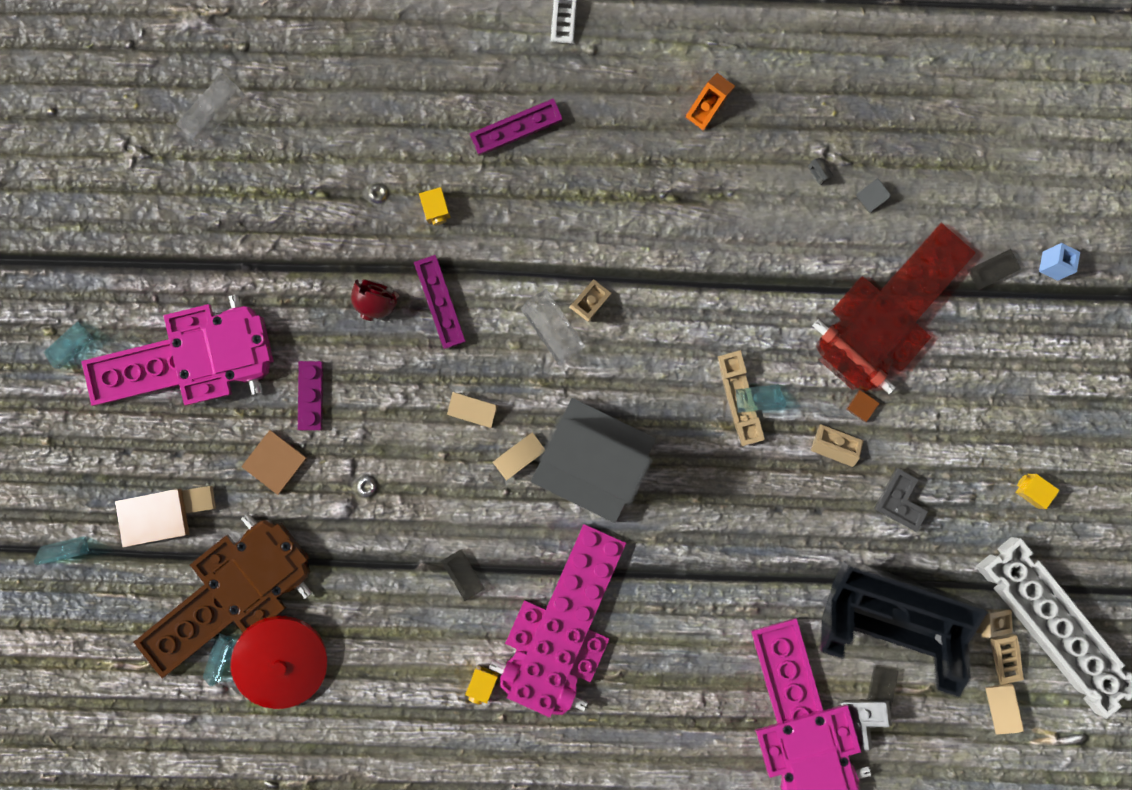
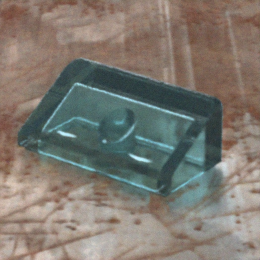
M77 321L43 353L53 368L61 369L94 338Z
M779 384L735 389L738 413L787 407Z
M78 537L40 547L35 557L34 565L88 554L89 549L86 537Z
M220 633L216 635L203 674V679L210 686L216 685L221 680L234 641L233 637Z

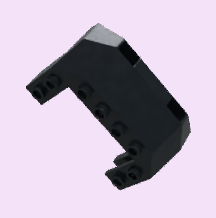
M843 561L833 581L821 619L820 652L844 659L845 645L851 646L853 643L854 631L893 643L897 646L912 649L934 657L936 690L960 698L972 679L968 644L989 611L981 605L950 592L861 563Z

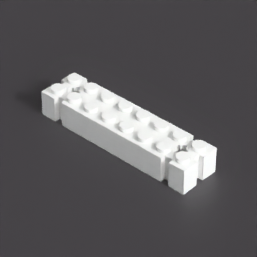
M1009 538L997 548L1000 552L998 556H987L976 565V568L987 581L998 584L994 587L998 595L1078 692L1087 695L1083 699L1094 713L1107 719L1121 708V705L1118 703L1119 700L1122 698L1130 700L1132 698V674L1121 670L1125 665L1041 562L1029 558L1033 553L1021 538Z

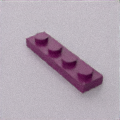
M553 98L469 134L478 156H481L558 124L563 119Z
M433 255L415 261L414 265L443 349L465 343L466 341L437 256Z

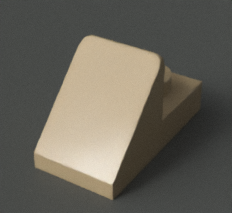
M593 279L569 308L590 322L596 312L609 298L611 292Z
M986 609L989 612L976 633L982 634V637L988 638L1012 633L1011 609Z

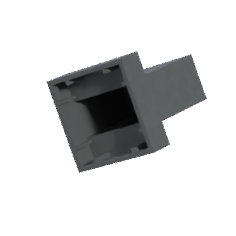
M571 398L564 415L560 416L539 459L541 462L531 482L616 523L624 504H630L651 461L648 455L656 438Z

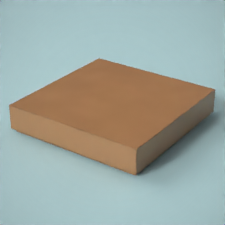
M269 430L241 467L277 495H280L307 460V457L275 432Z

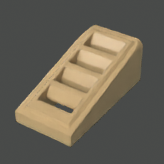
M1011 633L989 638L999 684L1003 685L1024 680L1017 635ZM1002 645H1010V648L1001 650ZM1003 654H1012V657L1002 659ZM1008 662H1013V663H1014L1013 666H1009V667H1004V666H1003L1004 663H1008ZM1015 670L1016 675L1005 677L1004 672Z

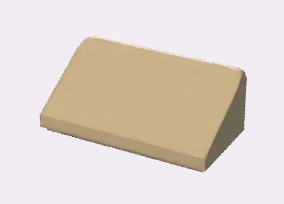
M453 392L447 415L492 428L498 406Z
M820 424L811 451L853 467L860 459L863 440Z
M1007 683L985 687L995 734L1024 732L1014 686Z

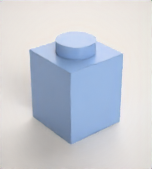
M1063 243L1045 250L1042 253L1039 272L1057 281L1077 273L1080 252Z

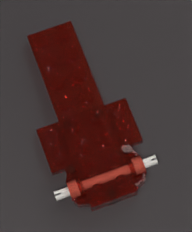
M941 222L880 291L865 277L861 276L831 310L840 320L829 328L820 319L812 325L822 334L816 344V348L821 355L818 360L852 390L859 388L869 391L881 386L890 394L896 388L886 379L890 366L892 365L899 372L903 371L931 339V336L916 321L976 252Z

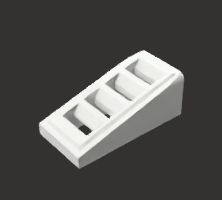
M554 0L551 42L573 44L577 0ZM558 3L572 4L571 9L558 8ZM557 13H570L571 18L557 17ZM557 22H568L570 27L557 26ZM556 31L570 32L569 36L556 35Z

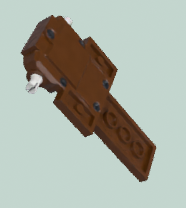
M248 513L241 520L249 530L237 544L229 535H226L190 564L204 585L133 642L162 679L232 622H235L240 630L244 632L259 620L277 616L287 608L279 599L282 594L294 591L296 588L304 599L312 594L304 583L311 572L308 564L310 558L282 523L276 524L271 520L256 523Z

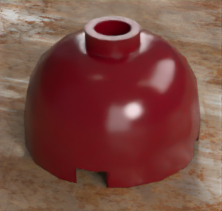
M357 279L352 289L351 303L355 310L361 314V318L373 321L374 319L387 317L392 313L399 297L398 293L394 290L392 294L385 291L387 286L378 282L363 279L362 283H359Z

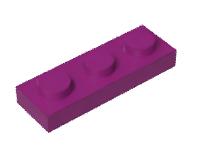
M299 361L297 430L322 431L323 362Z

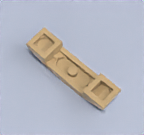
M741 350L718 356L725 393L741 445L745 446L765 440L745 374L747 372Z

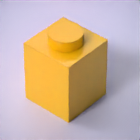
M441 187L419 193L428 224L433 223L434 226L441 225L447 222L446 219L451 218Z
M1027 474L1019 480L1017 484L1019 488L1015 493L1036 508L1047 509L1059 492V489L1037 474Z
M477 665L465 695L469 696V700L473 703L482 705V702L487 704L499 673Z

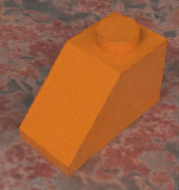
M716 73L707 82L685 117L704 130L725 103L735 85Z

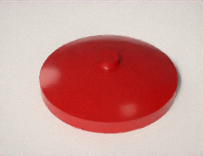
M289 616L268 617L252 624L237 640L231 657V674L238 690L254 704L270 709H285L305 702L319 689L327 670V651L320 635L306 622Z

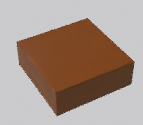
M858 390L846 410L863 422H867L879 405V402L863 391Z

